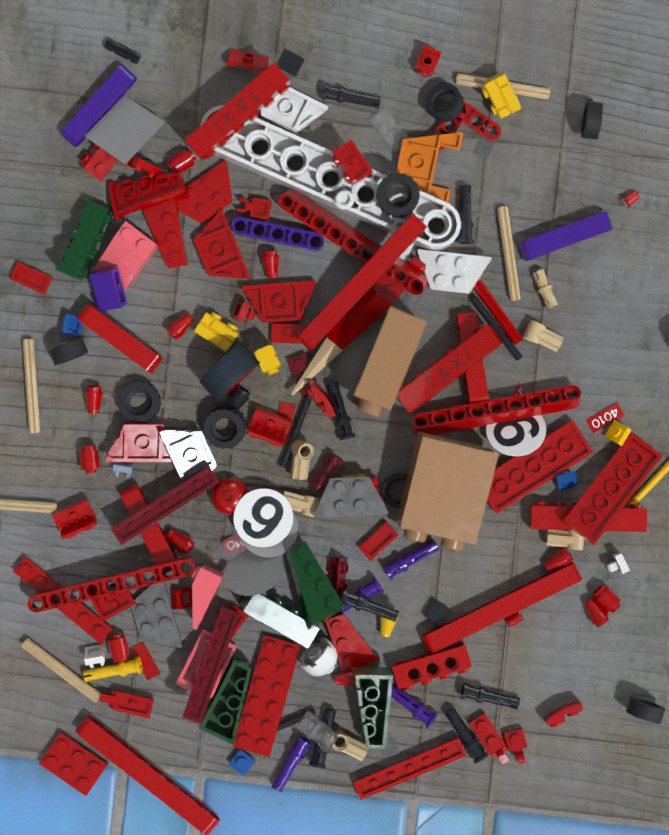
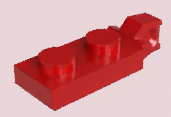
M112 690V693L102 692L99 701L109 703L108 707L114 711L150 718L154 698Z
M485 712L468 722L489 755L493 759L498 757L503 765L507 763L509 759L504 753L507 750L506 744Z

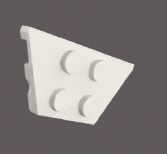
M289 88L283 95L278 94L273 98L275 101L268 108L263 107L261 109V117L297 134L325 113L329 107Z
M418 249L420 260L426 264L425 274L432 290L470 294L476 282L482 276L483 271L492 260V257Z

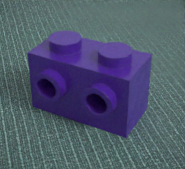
M118 267L101 269L90 274V284L94 288L96 295L95 303L99 307L100 312L122 308L128 304Z

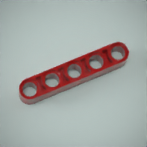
M86 303L76 317L77 320L151 374H153L163 360L161 356L89 303Z
M476 311L456 313L460 341L466 336L470 338L475 334L474 330L478 328ZM482 360L465 373L469 404L489 400L484 361Z
M137 483L120 492V496L131 516L149 505ZM159 522L140 533L156 564L178 559ZM164 567L165 574L172 571V568Z

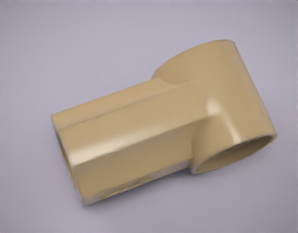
M530 320L522 336L524 339L537 345L540 344L554 352L558 351L564 337L546 329L544 325L534 320Z
M296 440L291 446L293 458L290 477L305 480L308 478L309 463L314 454V448L305 441ZM305 447L304 452L300 454L301 448Z
M285 491L283 495L290 503L292 510L310 517H314V513L321 500L317 497L303 496Z
M547 530L546 545L583 550L584 538L573 530Z
M341 730L335 731L331 736L332 747L336 751H342L360 761L365 758L368 749L363 742L347 735ZM337 737L345 739V742L341 745L336 744L334 741Z

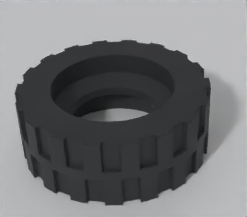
M389 174L378 185L376 193L378 206L388 216L404 217L409 215L416 208L420 198L418 184L407 174ZM394 186H402L407 191V200L401 205L393 204L388 198V192Z
M134 381L127 384L120 391L119 401L117 402L119 411L128 421L134 423L149 422L160 411L161 396L152 384L144 381ZM144 393L148 397L149 405L146 410L138 412L131 407L130 399L134 394Z
M225 404L216 406L209 412L204 421L203 433H205V438L214 447L231 449L242 441L247 429V420L237 407ZM221 418L230 419L235 427L234 432L227 436L221 435L216 429L217 421Z

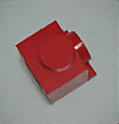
M424 45L414 69L417 71V74L426 78L428 76L432 77L442 52ZM429 59L431 63L427 65L424 63V60Z

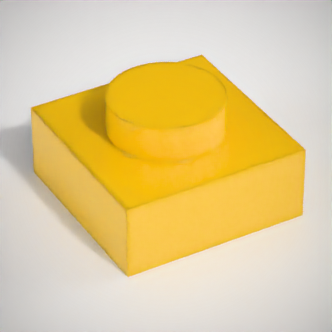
M614 420L604 437L622 446L631 429Z

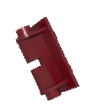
M327 452L309 485L324 493L330 478H335L344 461Z
M331 557L328 574L335 576L334 578L329 577L328 580L337 595L341 597L347 588L348 558Z

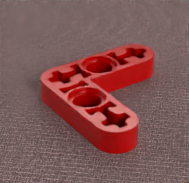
M464 101V111L466 113H461L458 116V119L461 121L458 122L456 118L452 120L455 123V129L448 131L444 126L446 122H441L433 135H441L440 129L445 134L456 133L462 123H464L486 140L496 141L501 135V128L493 120ZM474 116H479L482 119L480 126L472 124L471 119ZM485 122L489 123L486 126L489 129L496 128V136H489V131L486 128L484 131L480 130L484 127ZM440 146L439 151L443 150L445 147Z

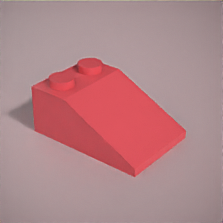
M125 221L113 237L94 270L118 267L123 288L126 291L158 249V245Z
M205 564L201 568L197 567L191 578L194 580L192 584L193 629L195 630L199 627L224 574Z
M202 630L175 683L190 692L211 636L210 632ZM230 642L209 701L213 697L237 646Z

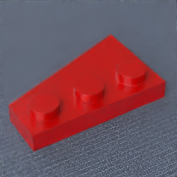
M343 612L325 621L343 672L351 670V667H360L379 660V657L372 651L368 643L361 637Z

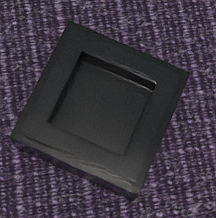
M287 50L279 68L296 77L305 59Z
M433 600L424 617L441 626L451 610Z

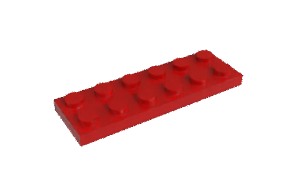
M571 420L547 435L540 447L534 452L524 456H514L495 468L487 501L496 514L593 453L575 422Z
M631 433L569 512L563 523L594 546L663 455Z
M264 635L233 747L270 757L302 645Z

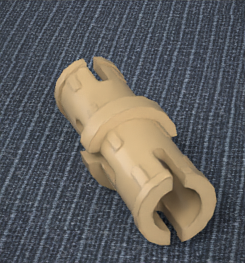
M544 269L534 272L532 275L535 278L539 288L538 293L542 295L546 308L550 309L557 306L558 303L552 291L553 286L549 284Z

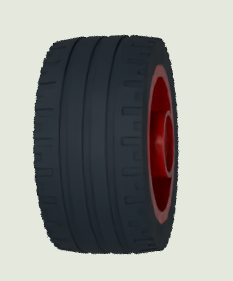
M240 343L219 359L199 382L215 400L220 401L257 367L259 362Z

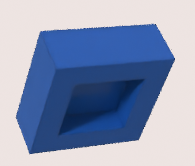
M64 314L60 333L79 338L83 323L76 319L77 316Z
M575 471L562 472L556 476L558 491L577 486Z
M240 749L228 765L244 776L256 760Z

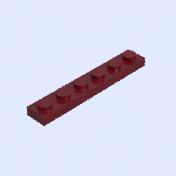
M208 466L111 528L119 543L123 545L218 484L219 480L210 466Z
M224 607L220 608L182 718L201 724L239 616L238 612Z

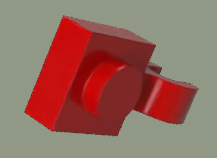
M518 728L503 732L508 751L515 752L518 764L526 763L522 750L527 747L523 729Z

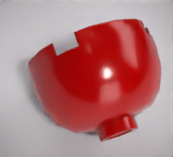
M234 477L224 478L213 487L211 502L220 513L234 515L238 502L249 491L246 485L239 479Z

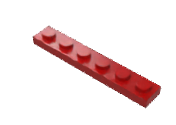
M27 556L13 570L17 576L38 593L63 587ZM53 594V600L57 603L60 602V596ZM82 602L57 608L100 644L114 630L108 623L102 622L100 617Z
M456 737L356 779L353 783L360 800L467 755L460 738Z

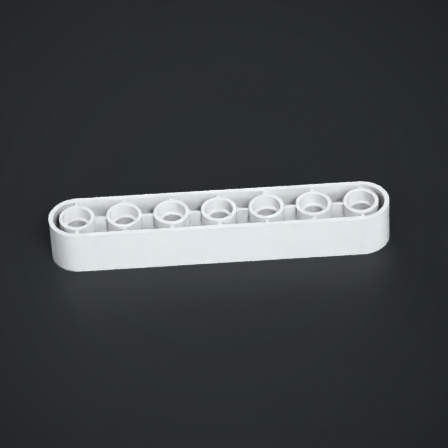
M224 105L216 106L210 109L203 116L201 125L204 124L217 111H219ZM255 118L253 121L249 119L244 124L245 127L238 134L234 132L229 137L230 141L223 147L219 145L214 150V155L285 187L294 189L303 195L391 234H394L409 216L414 213L427 225V228L413 242V244L431 251L444 250L455 241L460 232L461 221L456 209L449 203L422 191L419 192L420 198L416 208L405 218L388 216L378 206L376 199L378 185L384 177H387L386 175L373 170L372 174L353 186L351 182L347 183L342 175L344 171L341 166L337 167L332 161V151L261 119ZM258 140H263L268 144L267 152L262 155H257L252 151L253 144ZM292 156L301 157L304 161L303 167L297 171L289 169L287 166L289 158ZM335 172L339 177L338 183L335 186H326L322 181L325 173ZM394 186L388 192L389 200L395 205L397 203H404L407 200V191L402 186ZM368 187L374 192V198L370 202H362L358 198L357 193L361 188ZM340 190H348L353 194L354 203L349 209H339L334 202L335 195ZM435 218L440 219L444 223V231L439 234L432 233L428 228V222Z

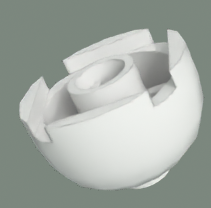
M327 638L318 639L320 642L315 646L314 643H311L309 648H306L300 656L302 663H299V665L312 676L330 674L335 668L337 652Z

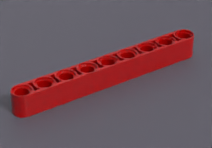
M294 189L286 190L278 199V205L281 209L363 263H366L372 257L366 253L365 249L371 250L374 255L381 247ZM286 196L292 199V203L287 202ZM302 207L307 208L308 214L302 211ZM317 217L322 218L324 220V224L319 223ZM334 228L339 229L341 235L336 234ZM350 238L354 239L357 245L351 244ZM400 258L383 274V276L413 295L421 294L428 283V279L423 273ZM398 270L403 271L405 276H400ZM414 281L420 282L421 287L415 286Z
M412 213L296 339L311 351L427 228V225Z
M575 385L419 413L412 418L413 433L416 436L418 432L437 435L572 410L580 405L581 390ZM555 399L557 402H550L549 400ZM517 406L519 409H512V407ZM493 410H500V412L495 413ZM480 413L481 416H474V414ZM462 417L461 420H456L455 418ZM438 420L444 421L443 423H436ZM418 424H425L423 427L417 426Z
M183 557L34 594L29 598L27 606L31 612L38 613L191 575L196 570L197 564L192 557ZM189 562L192 569L190 571L184 570L182 563ZM164 567L172 568L173 574L170 576L166 575ZM146 571H151L154 574L153 580H148L145 577ZM127 576H133L135 584H129L126 579ZM109 580L116 582V589H111L108 586ZM90 585H95L98 588L96 594L90 591ZM72 589H76L79 592V598H74L71 595ZM53 594H58L61 601L55 602L52 597ZM35 598H38V599L41 600V602H42V606H41V607H38V606L35 605V603H34V599H35Z
M571 562V564L551 573L549 572L421 635V638L429 654H432L580 582L582 577L575 563Z
M86 715L75 729V732L82 739L204 835H209L220 822V818L90 715Z

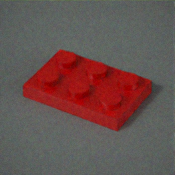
M61 731L39 764L87 796L109 763Z

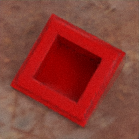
M192 588L170 590L172 609L179 610L192 607Z

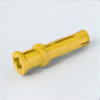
M136 657L134 660L122 661L114 665L83 670V676H86L84 677L85 682L117 675L126 677L127 674L137 672L142 674L143 667L140 657Z

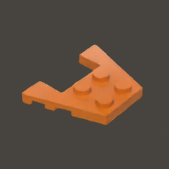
M463 133L403 139L396 173H404L409 177L411 176L418 184L417 186L420 191L448 203L451 190L432 186L440 146L460 150Z

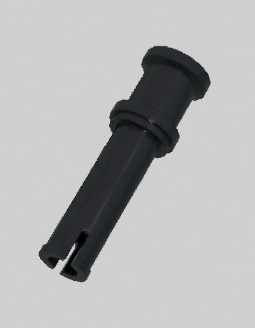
M325 83L322 100H335L340 104L344 101L379 109L381 96L349 91L344 86L339 88Z
M460 185L459 212L461 228L457 244H474L472 239L474 223L471 221V185Z
M334 382L327 384L337 419L335 420V425L338 426L339 440L341 441L355 437L356 434L352 431L351 418L347 417L339 383Z
M347 588L341 600L343 605L346 604L354 607L356 611L362 609L393 622L396 621L399 610L365 599L363 594L357 595L349 592Z
M464 682L461 690V699L468 698L476 700L477 703L484 701L516 710L520 704V697L489 691L483 686L468 685L467 682Z
M325 708L317 744L313 745L314 753L312 761L309 762V765L313 767L326 768L325 760L327 753L330 751L328 744L337 713L335 710Z
M456 709L448 710L444 715L462 739L464 749L469 751L474 759V764L479 763L489 755L488 752L483 750L479 744V739L471 734Z

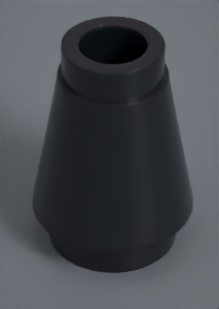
M238 385L236 388H233L227 405L240 409L250 399L249 395L251 393Z

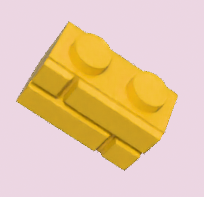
M504 71L483 81L484 87L482 91L486 99L490 97L493 103L490 107L494 115L498 114L500 119L521 109V104Z
M206 312L194 332L228 353L239 336V333L236 332L238 328L229 322L225 325L220 321L222 318L214 312L211 314Z
M272 345L263 347L255 352L262 372L268 373L269 376L280 372L279 368L281 366L280 360L276 356L275 348Z

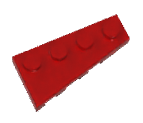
M180 172L157 175L155 178L142 177L140 180L135 181L129 179L122 180L121 183H108L113 214L116 218L186 192L183 175Z
M176 196L143 208L142 211L168 269L188 265Z

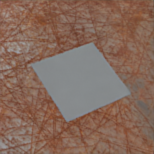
M124 95L85 137L126 164L166 122Z

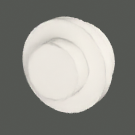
M340 190L336 193L334 202L339 209L346 210L353 205L354 197L350 191Z

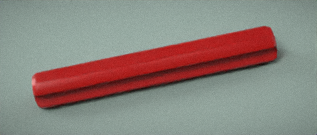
M479 279L474 286V290L515 345L520 343L523 337Z

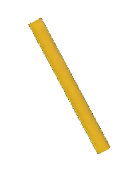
M669 460L635 494L624 508H630V504H638L669 471Z

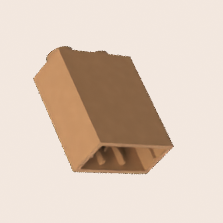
M393 307L389 308L353 395L360 399L356 409L376 417L380 416L382 408L386 410L392 409L427 321Z
M418 432L396 518L399 527L404 529L403 537L418 542H426L427 534L442 537L440 545L460 551L463 550L464 543L476 545L499 454L491 448Z

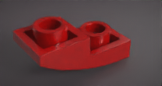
M309 379L310 386L307 387L309 397H314L316 404L320 403L322 412H327L328 418L335 417L332 403L326 392L316 381Z
M578 700L556 708L544 717L545 724L550 725V727L561 726V723L566 722L564 714L575 716L583 711L582 703Z

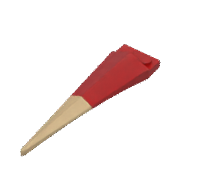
M382 275L332 328L295 386L291 396L297 393L309 382V379H312L387 311L405 290Z

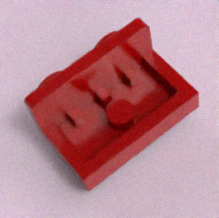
M352 139L339 148L332 150L333 156L331 159L337 167L341 166L344 171L342 175L347 183L351 182L354 186L373 173V170Z
M92 142L91 149L82 155L79 166L101 182L118 159Z
M257 406L247 434L255 439L267 441L273 446L283 447L293 420Z
M87 498L52 513V518L60 530L62 540L73 538L78 533L91 530L97 525V516Z

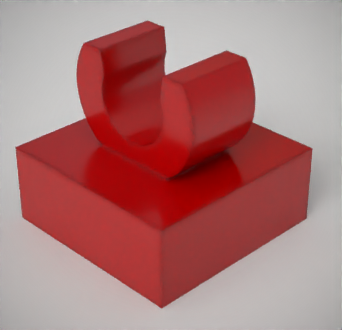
M239 301L232 319L244 323L245 318L254 320L256 313L249 311L250 304Z

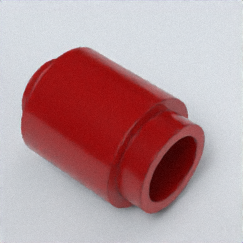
M184 148L170 157L171 160L167 164L173 173L180 172L182 174L195 165L194 160H196V157L191 150L187 151Z
M96 446L80 447L81 470H85V474L97 472L96 468H100V462Z
M602 584L592 594L595 597L594 600L607 613L610 611L614 613L621 606L619 604L621 599L608 586L605 587Z
M121 633L110 635L107 643L111 659H113L114 663L128 660L130 653L126 636H122Z

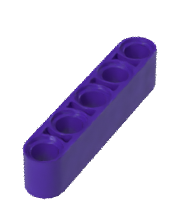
M120 65L65 126L61 136L75 148L78 147L86 139L85 135L133 86L137 77L124 65Z
M607 211L518 244L524 261H528L608 232L613 227Z
M243 217L235 218L231 224L233 232L245 238L313 252L320 251L324 246L323 236L311 231ZM238 222H243L246 225L245 229L241 232L235 229ZM257 226L264 227V233L260 236L254 234V229ZM275 230H281L283 232V237L281 239L273 238V232ZM294 234L302 236L300 243L292 242L291 238ZM312 238H319L321 244L318 247H312L310 245Z

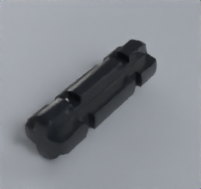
M107 39L104 45L105 49L138 64L141 58L139 53L132 52L131 49L119 43L116 44L111 39Z

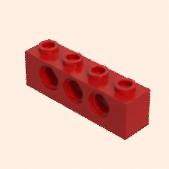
M464 642L443 648L432 654L427 653L391 664L398 689L402 688L403 691L413 688L414 684L421 683V685L431 683L432 679L437 677L439 679L448 678L454 672L458 674L469 671L468 668L472 667ZM452 657L456 660L455 664L450 667L445 665L446 659ZM435 663L437 669L434 672H429L427 670L428 664ZM413 668L419 671L418 676L414 678L408 675V672Z

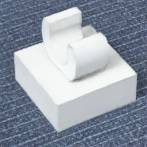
M620 552L613 554L614 561L606 564L609 572L619 569V572L624 574L630 571Z
M104 644L85 647L84 661L86 665L94 668V664L100 663L101 667L104 666Z

